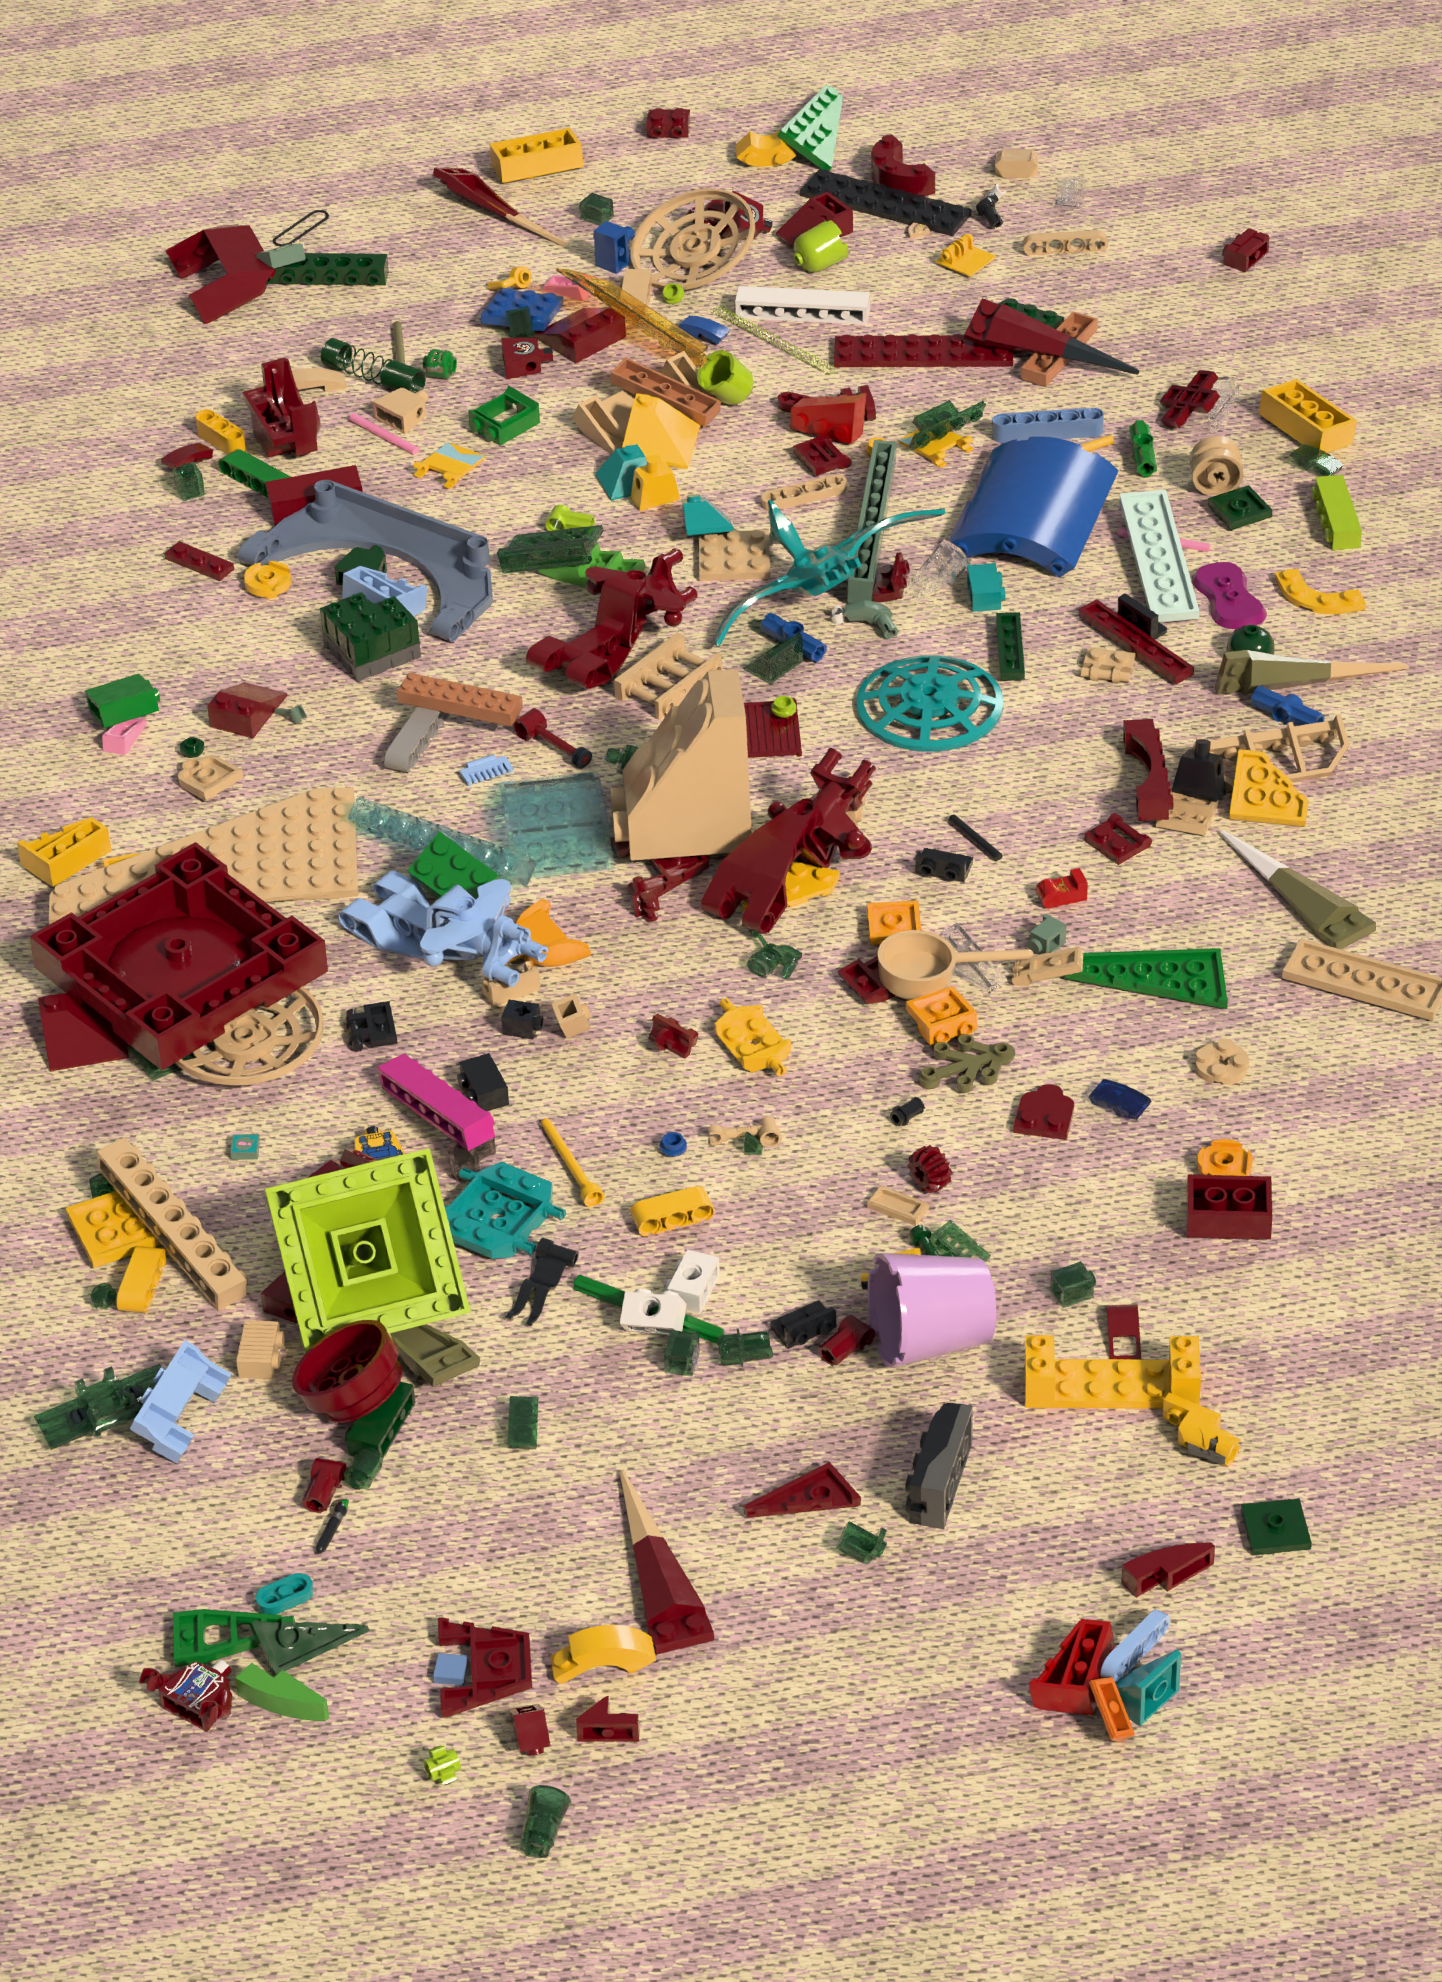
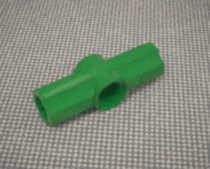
M1136 420L1129 427L1133 449L1132 458L1135 461L1137 473H1140L1142 477H1151L1154 472H1157L1153 448L1154 438L1151 435L1149 424H1146L1144 420Z

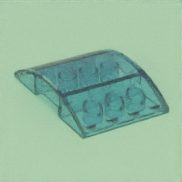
M598 771L498 782L513 881L614 870L607 812Z

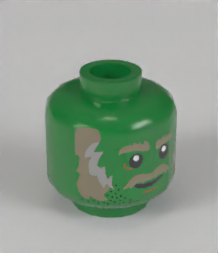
M432 349L428 356L425 355L423 358V369H426L427 375L431 378L448 379L456 372L457 358L449 350Z

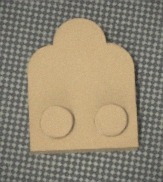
M213 755L201 759L193 758L186 760L178 774L180 787L205 801L244 778L242 769Z

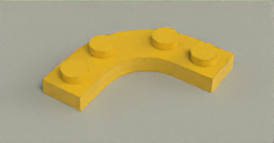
M1298 569L1275 572V580L1282 594L1297 607L1302 606L1319 614H1341L1366 609V602L1359 589L1337 593L1318 592L1311 589L1305 583Z

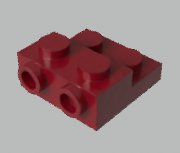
M656 108L649 110L646 122L647 138H689L690 109L676 108L664 110Z

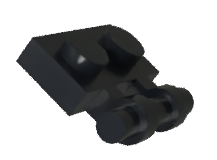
M390 1001L363 1005L364 1012L356 1013L354 1009L346 1011L345 1025L349 1030V1044L353 1047L354 1051H361L365 1041H370L371 1048L398 1044ZM367 1025V1028L360 1029L361 1026Z

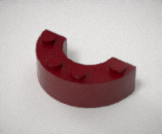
M892 134L884 135L873 146L871 151V177L875 184L904 190L916 195L928 196L935 194V172L925 163L917 165L904 164L903 144Z

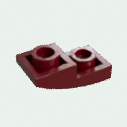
M201 443L186 445L164 456L161 459V463L170 467L171 471L183 472V469L193 468L194 461L202 462L203 459L213 458V449Z

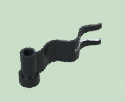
M544 1237L540 1239L536 1248L535 1257L539 1260L535 1270L529 1279H525L522 1282L516 1303L505 1317L511 1320L514 1316L519 1315L526 1306L532 1290L536 1288L532 1312L526 1323L529 1326H532L539 1318L548 1292L555 1290L565 1267H574L579 1257L578 1251L556 1245L553 1240Z

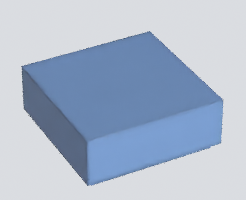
M438 1653L433 1674L434 1683L464 1686L469 1663L468 1655Z

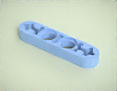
M1154 1609L1106 1657L1101 1669V1677H1113L1115 1683H1118L1160 1641L1169 1627L1170 1615Z

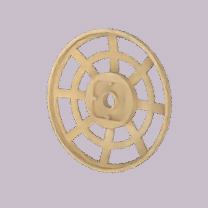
M697 189L675 196L653 210L637 229L631 244L634 269H641L640 256L653 257L654 265L659 272L652 275V286L659 289H664L668 283H661L656 280L665 276L673 280H687L686 283H679L683 290L697 288L713 282L734 268L749 250L755 234L753 213L744 199L731 191L723 189ZM704 200H723L732 203V206L726 214L718 211H704ZM695 202V213L683 216L672 224L664 218L665 215L678 207ZM739 208L745 213L750 224V229L739 233L738 227L732 219ZM704 218H715L720 221L714 227L704 223ZM695 220V224L681 231L677 229L685 223ZM658 223L664 231L657 239L654 249L641 248L648 232ZM726 225H729L733 236L721 239L719 233ZM672 235L674 239L671 242L670 248L661 249L668 236ZM747 238L737 255L731 261H728L734 253L738 242ZM731 245L723 259L717 256L721 247ZM672 256L675 262L665 269L661 264L660 257ZM709 262L715 264L708 270L698 273L700 266ZM680 267L690 268L689 275L673 274V272Z
M301 987L291 993L297 1000L287 1009L277 1003L268 1008L259 1004L224 1025L225 1033L210 1042L214 1043L216 1051L203 1055L200 1049L192 1052L195 1058L185 1061L180 1059L176 1064L188 1074L215 1084L250 1085L279 1078L301 1066L313 1055L319 1046L324 1028L321 1007L316 998L307 989ZM306 1005L315 1019L316 1031L301 1034L299 1023L294 1014ZM258 1008H263L279 1015L271 1020L257 1012ZM287 1021L292 1028L293 1036L277 1037L276 1028ZM242 1036H250L249 1038L245 1039L240 1038ZM313 1041L308 1049L289 1064L284 1063L294 1053L299 1043ZM290 1045L279 1058H275L270 1054L275 1046ZM221 1058H225L229 1061H233L234 1065L232 1069L218 1066L212 1062L219 1060ZM260 1059L266 1063V1065L257 1068L244 1069L246 1062ZM204 1065L213 1071L228 1074L229 1076L210 1074L194 1067ZM272 1068L276 1069V1070H273V1071H270V1072H266V1073H263V1074L252 1075V1076H243V1077H241V1075L257 1074V1073H261V1072H264V1071H268V1070H270V1069H272Z

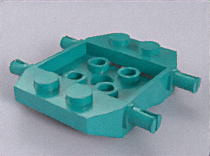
M499 1162L480 1172H474L463 1167L459 1172V1178L465 1179L470 1183L449 1206H444L453 1242L491 1259L510 1258L518 1250L532 1255V1252L534 1253L536 1249V1244L527 1241L531 1231L539 1228L549 1215L559 1220H563L566 1215L565 1209L557 1207L552 1203V1182L505 1162ZM498 1191H501L520 1200H511L507 1197L502 1196L501 1193ZM522 1201L527 1202V1203H529V1204H532V1205H534L535 1207H534V1208H530V1207L524 1205V1203H523ZM495 1214L504 1215V1217H498L496 1219L491 1218Z

